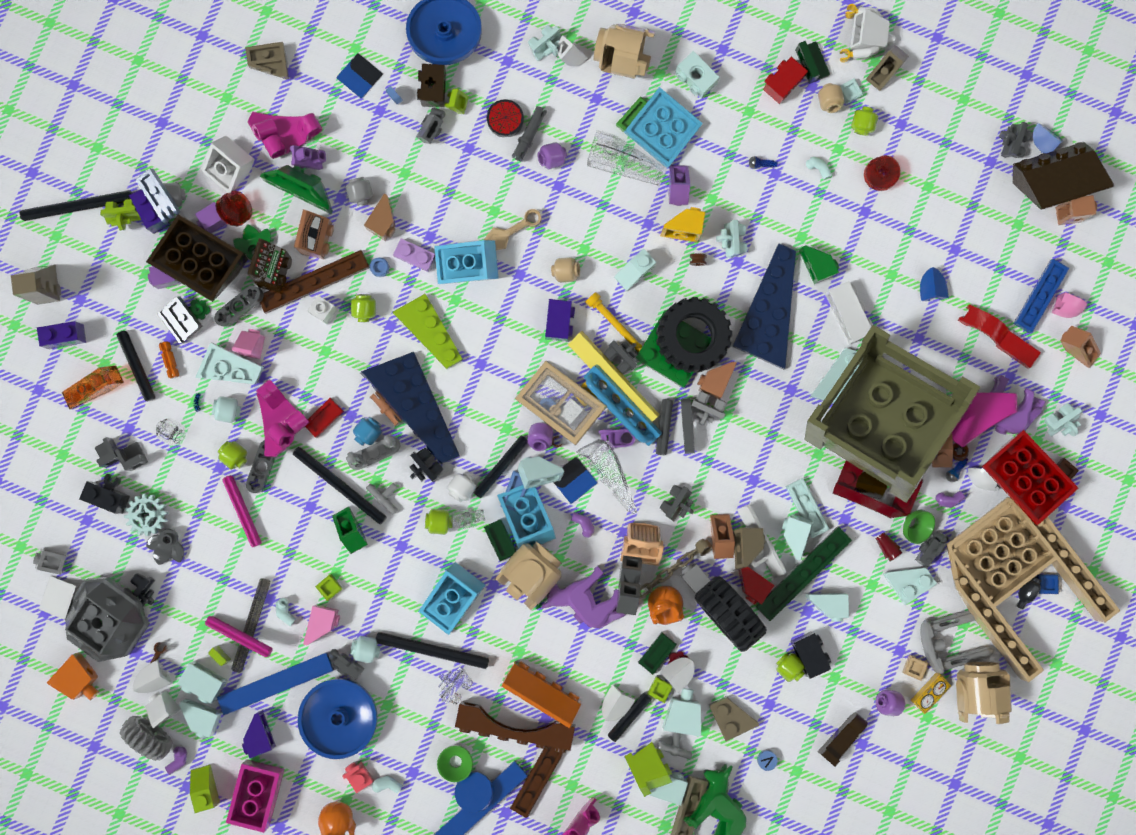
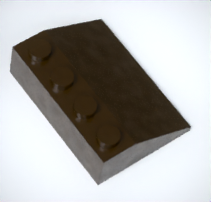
M1078 142L1074 145L1059 148L1055 151L1043 153L1013 164V184L1040 210L1114 187L1113 181L1096 152L1085 142Z
M178 214L146 262L213 302L237 277L248 258L240 250Z

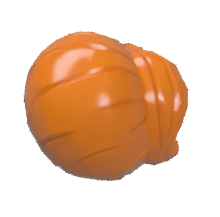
M660 586L650 593L648 607L653 624L667 625L683 620V598L677 589L671 586Z
M341 801L331 802L325 805L319 814L318 826L321 835H345L346 831L349 832V835H354L356 824L349 805Z

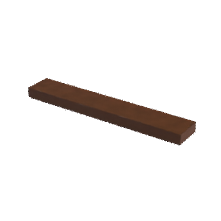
M359 250L287 282L284 287L282 286L281 292L271 290L264 292L260 305L263 312L267 314L370 267L363 251Z

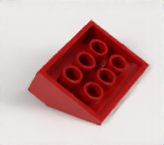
M1024 430L1013 436L982 466L1036 525H1039L1078 489L1076 484Z

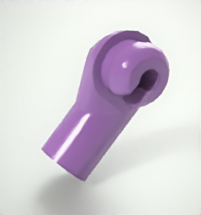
M958 491L953 496H945L944 493H939L935 499L940 506L952 508L964 500L965 496L961 491Z
M574 512L571 521L581 524L584 537H591L594 533L591 519Z
M177 746L174 748V761L165 766V770L169 775L186 764L187 750L185 747Z

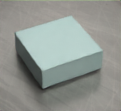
M855 78L840 85L846 105L864 94Z

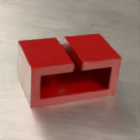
M792 56L787 61L784 59L778 65V71L775 74L771 73L764 81L766 84L763 90L779 104L804 79L808 72Z

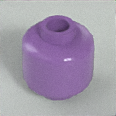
M557 142L543 145L537 154L538 161L546 169L562 166L567 157L566 149Z
M540 422L531 425L527 438L529 446L536 451H544L550 448L553 440L552 427Z
M888 689L882 690L876 697V707L881 714L893 717L899 716L905 709V699L900 692Z

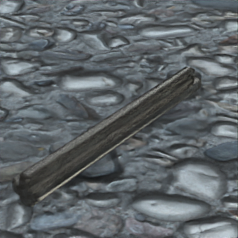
M266 578L259 580L243 630L244 633L251 637L254 636L271 583ZM239 644L231 668L232 671L237 673L243 671L249 648Z

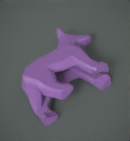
M1002 375L996 376L993 380L994 386L989 393H1004L1009 379ZM1025 388V396L1018 405V412L995 424V431L1006 435V433L1017 434L1022 430L1026 431L1034 419L1041 414L1042 407L1046 401L1034 397V392Z
M598 566L594 568V572L591 575L571 583L564 589L559 588L555 584L547 594V602L541 607L570 606L575 611L573 616L580 624L584 622L588 627L598 629L626 615L616 612L617 588L609 600L595 604L590 588L604 574Z

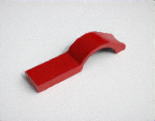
M970 304L967 305L966 309L969 311L964 318L959 317V322L989 336L998 349L1027 369L1032 367L1040 355V351L1009 331V328L998 318Z

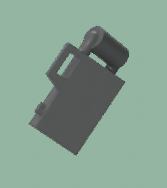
M433 107L430 114L426 115L422 121V127L416 138L423 143L431 144L434 137L436 138L442 130L440 127L446 114L445 111Z
M936 531L928 542L924 541L919 547L920 553L915 560L922 566L929 567L935 557L946 546L945 543L948 541V536Z
M332 649L328 656L331 661H335L334 665L338 667L337 671L343 676L349 675L354 680L365 669L345 653L339 654L337 649Z

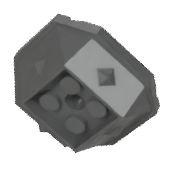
M110 577L87 578L83 580L71 600L65 618L67 640L97 662L121 658L131 654L150 624L145 616L140 599Z

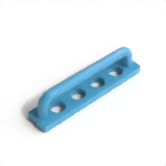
M599 365L593 366L584 376L587 387L638 441L650 446L662 434ZM599 380H604L607 383L606 389L600 387ZM612 394H617L620 397L619 403L612 399ZM625 408L632 409L633 416H628L625 413ZM638 422L645 423L646 430H641Z

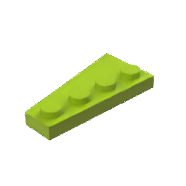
M426 294L392 312L446 369L463 360Z

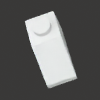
M159 691L149 698L151 702L145 706L153 728L166 722L181 710L167 691L161 694Z

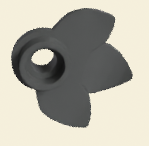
M165 529L159 535L151 536L147 541L146 547L154 550L153 557L158 565L164 564L170 558L177 562L182 561L184 548L178 542V534L175 530ZM165 536L170 538V542L166 540Z

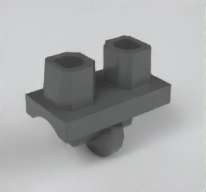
M1028 123L1012 124L1008 126L1007 131L1000 132L999 137L1003 140L1002 145H1004L1001 153L1002 157H1024L1026 149L1021 146V143L1027 142L1032 135V132L1027 129Z
M613 340L604 355L610 361L618 355L622 362L616 368L622 374H625L630 369L632 371L637 364L630 358L628 353L633 358L638 355L633 350L636 344L633 343L629 346L624 341L621 344L625 349L624 351Z
M673 485L669 494L676 498L674 503L671 504L665 500L661 504L660 509L666 514V517L674 522L678 515L684 518L687 512L693 514L694 510L690 508L693 504V501L689 499L692 492L685 486L682 488Z

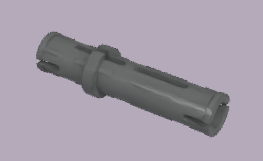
M536 106L512 154V158H515V160L522 162L528 148H531L532 140L547 113L546 110L543 111L544 108Z

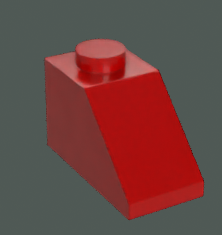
M749 567L738 569L742 592L747 595L745 599L754 605L756 602L762 605L774 584Z

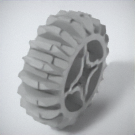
M141 716L129 717L120 729L119 733L125 744H128L135 752L145 756L147 759L160 761L167 756L172 748L173 742L170 736L167 735V732H164L159 726L153 728L150 721Z

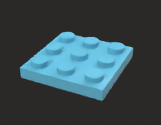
M659 87L624 133L663 166L668 168L703 123Z

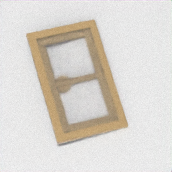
M547 361L542 364L515 398L574 445L578 444L607 408L604 403Z

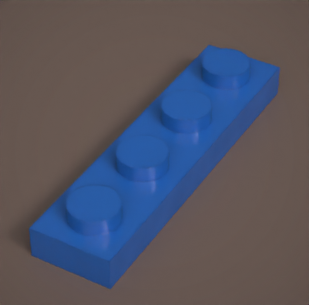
M1055 259L1049 261L1015 319L1014 325L1028 333L1033 332L1068 272L1069 268Z

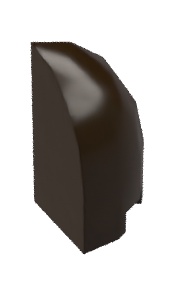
M863 472L858 476L856 488L861 494L881 500L887 490V485L868 473Z

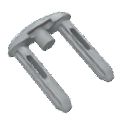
M385 435L384 439L355 453L349 452L346 457L348 465L353 470H360L398 452L400 441L396 437Z
M969 610L928 622V620H924L920 627L922 647L930 666L936 673L942 675L945 670L962 666L964 663L983 660L993 654L992 648L981 647L943 659L938 657L937 652L946 650V645L943 639L933 640V633L976 621ZM955 619V622L940 626V623ZM966 657L965 660L951 663V661Z

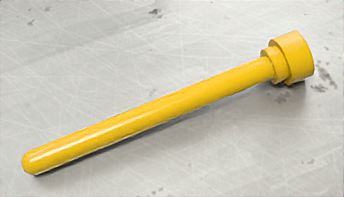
M597 292L592 294L585 303L589 307L596 308L631 345L635 343L634 349L639 353L642 345L601 303V296Z

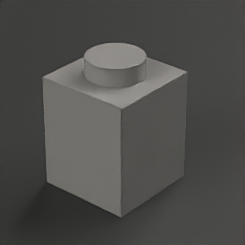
M690 563L681 570L683 574L680 576L695 594L710 581L695 563L693 565Z

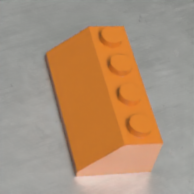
M515 661L504 678L501 687L570 728L581 706L580 697L573 692H569V694L562 690L563 687L554 681L551 684L545 680L546 676L542 673L530 671V666L522 661L517 663Z

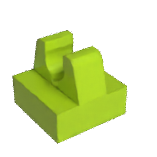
M452 89V92L447 94L450 98L449 103H445L444 106L458 114H465L469 96L459 89Z

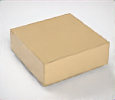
M909 655L902 673L922 681L929 663Z

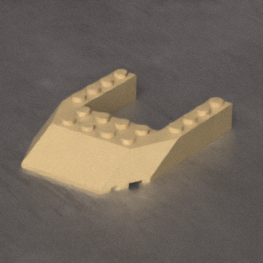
M1009 497L1005 498L946 544L956 590L969 612L975 617L978 625L1021 680L1030 682L1042 673L1044 669L996 606L1049 565H1053L1095 621L1106 623L1120 612V609L1051 520L1047 517L1039 525H1036Z

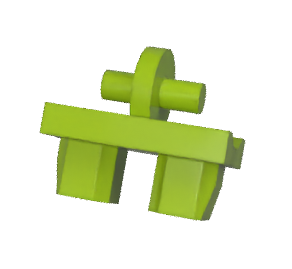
M131 199L124 201V207H119L113 201L106 202L105 209H102L100 215L105 218L107 225L118 226L120 231L125 230L126 224H131V221L141 220Z

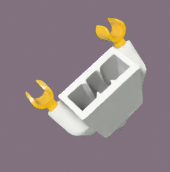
M855 4L847 6V10L853 12H845V17L848 19L854 17L850 49H853V51L850 52L848 49H842L840 54L845 53L848 57L840 58L841 62H847L850 57L854 59L867 58L877 54L881 49L886 48L887 45H893L895 35L889 33L890 23L883 18L876 8L859 7L858 9Z

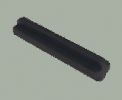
M647 693L641 694L625 716L608 733V737L613 742H616L649 704L651 697Z

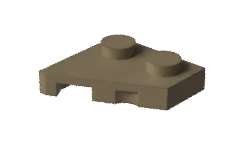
M283 42L245 47L249 68L286 80L289 79Z
M726 696L709 704L725 741L760 726L755 719Z

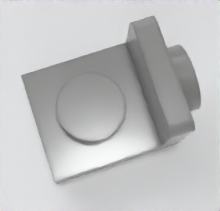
M41 549L40 553L36 552L33 564H36V570L61 575L66 555Z

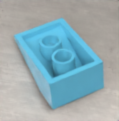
M494 240L434 246L438 284L499 279Z
M524 485L511 489L510 492L497 495L518 549L525 543L533 546L536 541L544 544L556 539L554 529L536 487L527 489L524 497H520ZM508 495L506 503H504L503 498ZM521 501V507L518 509L517 504ZM505 505L515 508L516 511L506 508Z
M454 562L445 571L418 612L449 635L486 585L458 563Z

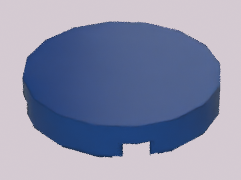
M471 772L466 779L457 782L455 798L461 809L471 813L485 810L491 804L494 795L491 780L482 773Z

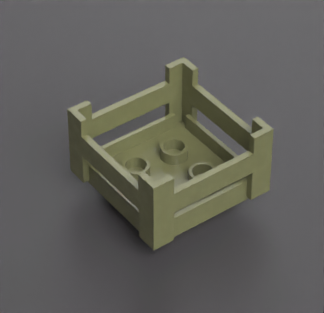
M872 325L848 366L822 404H818L808 419L804 440L820 450L824 446L889 486L891 494L907 503L935 457L970 407L980 386L963 376L960 381L952 378L890 342V334ZM884 354L889 355L953 393L952 396H948L883 358ZM859 364V367L857 368V370L855 371L847 385L844 387V389L842 390V392L840 393V395L838 396L830 410L827 412V414L821 421L822 417L824 416L832 402L835 400V398L837 397V395L839 394V392L841 391V389L843 388V386L845 385V383L847 382V380Z

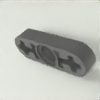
M253 285L245 288L215 313V322L223 327L233 325L263 300L264 293L262 289ZM252 291H255V292H256V293H255L256 298H252V297H251V296H252V293H251ZM241 301L243 303V309L237 312L235 309V305L237 302ZM223 314H224V315H228V316L226 317V320H227L226 322L222 321V320H223V316H222Z
M684 398L681 399L685 454L695 453L691 399Z
M265 440L259 445L246 481V488L251 493H260L264 490L276 458L271 457L270 460L260 458L261 454L264 455ZM260 461L267 463V469L264 472H260L257 469ZM254 473L264 475V478L259 477L258 479L260 487L254 490V486L251 483L255 482L258 477L254 476Z

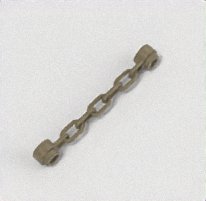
M705 539L699 540L692 552L685 553L678 558L676 564L661 571L651 583L641 586L640 591L646 586L648 591L643 595L640 592V599L651 593L653 587L658 583H663L672 577L673 572L678 568L689 564L698 553L701 556L708 554L713 548L711 543ZM687 556L689 560L683 564L681 560ZM667 571L669 575L662 580L661 575Z

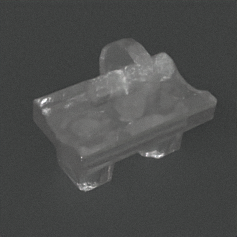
M473 507L459 510L451 517L452 525L463 529L477 526L476 522L485 521L484 510L474 511Z
M460 666L455 673L450 671L447 675L442 673L439 675V678L442 680L438 686L442 689L439 696L446 704L448 702L455 705L459 703L462 695L457 692L458 688L462 686L468 690L473 684L465 669Z

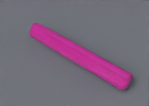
M232 475L226 476L222 481L251 547L259 546L262 544L234 477Z
M208 616L205 621L206 626L263 657H269L273 651L272 647L214 616Z

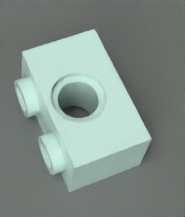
M694 51L676 69L677 78L681 82H685L689 86L690 91L701 99L717 85L720 78ZM697 73L701 78L695 79L692 77V74Z

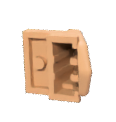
M629 523L627 526V536H624L620 561H622L623 555L642 558V564L659 566L664 549L660 528L646 523Z

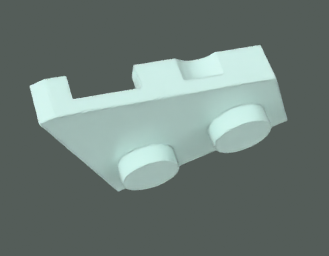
M925 567L883 573L903 605H907L937 584Z

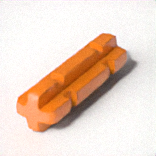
M170 342L159 343L160 351L163 352L161 355L165 368L168 369L166 371L168 378L178 377L179 371L176 369L177 365L173 352L170 351L172 349Z

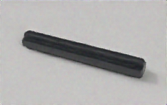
M125 330L118 332L116 336L144 400L148 402L155 399V394L128 332Z
M521 435L475 489L473 493L478 498H482L527 445L528 442L524 436Z

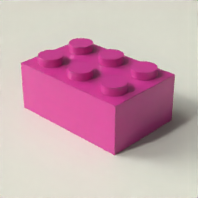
M248 759L244 761L240 767L226 823L264 833L270 827L285 769Z

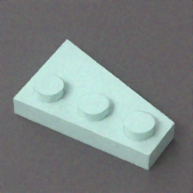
M210 343L195 378L257 384L264 366L217 344Z
M844 348L809 397L824 401L857 351ZM858 364V366L856 367V369L854 370V372L852 373V375L849 377V379L847 380V382L845 383V385L843 386V388L841 389V391L839 392V394L837 395V397L835 398V400L832 402V404H834V402L836 401V399L838 398V396L840 395V393L842 392V390L844 389V387L847 385V383L849 382V380L851 379V377L853 376V374L855 373V371H856L857 368L859 367V364Z

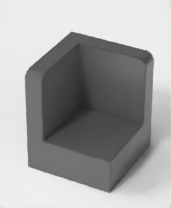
M105 437L103 443L95 447L100 457L96 460L99 467L107 468L119 461L115 453L118 447L112 438Z
M137 442L124 449L118 448L115 450L125 471H132L148 462Z

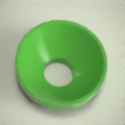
M916 510L907 515L903 524L905 538L913 544H920L926 541L931 536L935 527L934 516L925 510ZM915 518V524L912 527H909L910 523Z
M459 745L445 748L437 760L439 774L450 782H460L466 779L473 768L471 754L467 749ZM453 756L461 758L462 763L459 767L451 765L450 759Z

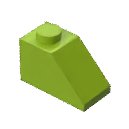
M211 764L190 771V797L194 813L215 808L220 803Z

